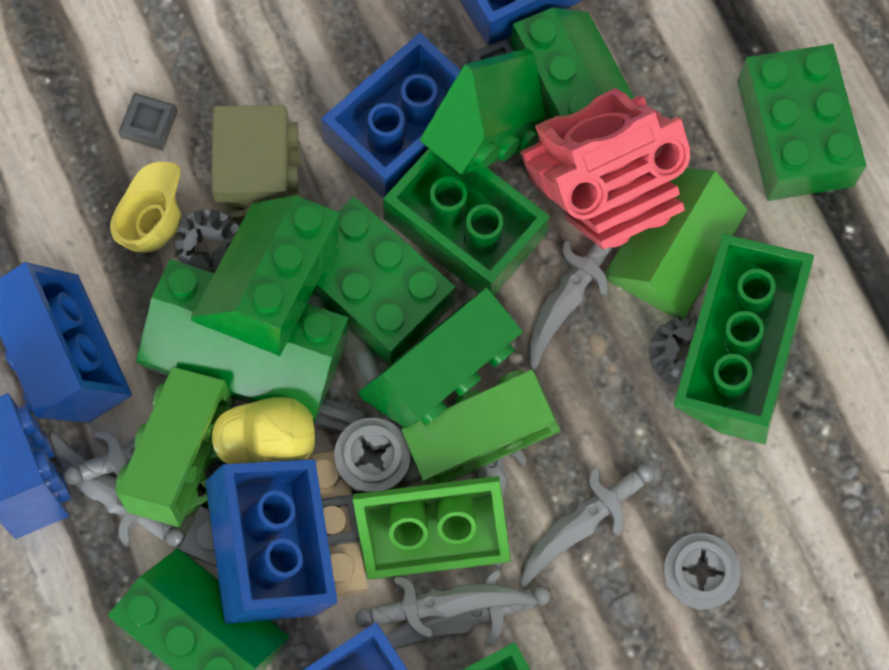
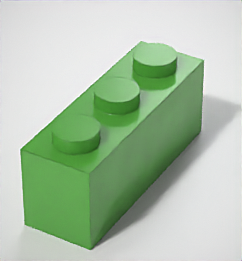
M172 367L165 383L161 382L158 385L154 394L152 413L148 422L143 423L139 427L135 437V451L129 464L124 465L119 471L116 480V494L127 513L181 528L214 450L212 444L214 423L221 414L231 409L234 403L225 380Z
M523 370L510 372L502 376L497 381L498 385L482 393L480 390L469 391L456 398L454 401L455 405L447 408L428 425L424 426L419 420L409 427L401 429L422 480L427 485L454 481L561 432L551 406L533 370L525 373Z

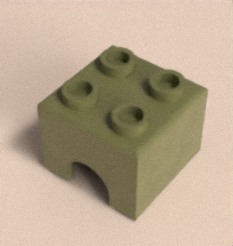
M215 106L213 108L212 194L214 201L219 202V211L230 216L240 227L252 203L294 195L301 197L298 168H301L298 122H289L286 106Z

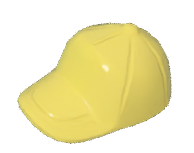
M155 162L146 165L136 174L111 219V234L118 244L139 253L154 252L164 247L177 233L180 226L179 222L182 220V212L175 199L181 173L179 165L171 162Z
M272 397L237 406L225 411L214 423L212 430L213 448L217 456L228 464L307 460L315 448L313 416L299 401L286 397Z

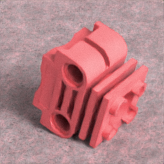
M617 88L596 97L589 105L576 113L555 116L536 125L540 142L520 151L533 186L565 210L566 220L603 250L621 246L631 236L648 228L660 227L666 224L670 217L685 211L683 202L675 198L680 195L678 186L670 182V180L675 179L684 172L690 160V147L682 120L679 117L672 119L666 116L662 117L661 113L647 106L645 97L642 95L630 99Z

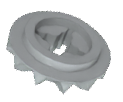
M364 418L350 424L340 434L334 450V461L340 478L355 491L374 492L394 489L407 474L411 460V451L403 432L395 424L381 418ZM362 440L366 446H370L374 451L389 446L385 449V453L382 454L380 460L383 472L379 468H375L372 463L356 467L364 458Z
M708 533L689 534L679 539L668 551L662 568L666 580V588L677 598L679 604H685L695 608L697 611L718 608L726 603L735 594L741 578L740 563L735 551L723 539ZM701 553H704L703 561H705L706 569L721 575L708 577L700 591L696 576L682 570L694 568L701 557Z

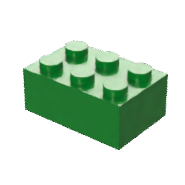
M834 44L746 57L737 83L767 201L854 187L867 165Z
M428 149L383 198V219L474 291L480 293L487 287L494 296L546 237L550 215L490 169L478 168L461 175L431 149Z
M354 196L338 211L340 212L338 243L312 295L320 298L326 310L348 317V330L389 366L416 344L454 305L456 286Z

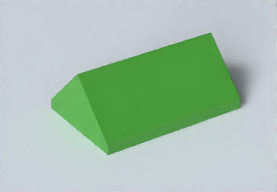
M686 168L682 174L670 180V182L678 186L680 195L675 198L683 202L685 211L670 217V220L660 227L648 228L631 236L625 244L621 245L606 270L605 276L607 281L673 318L677 316L683 320L685 319L712 272L722 233L733 236L747 212V208L714 170Z
M499 476L353 494L354 510L368 580L511 562L503 492Z

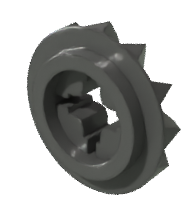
M200 209L190 213L179 222V229L172 237L176 248L174 257L178 258L181 263L215 273L239 226L230 216L221 211ZM202 235H205L208 242L215 241L217 243L223 241V244L212 252L213 258H210L208 252L195 251L194 249L203 241Z
M677 316L674 317L671 321L659 326L650 342L649 357L654 371L662 380L674 387H679L687 359L686 357L677 364L674 363L680 350L676 342H681L685 346L692 342L698 321L696 316L685 318L684 320Z

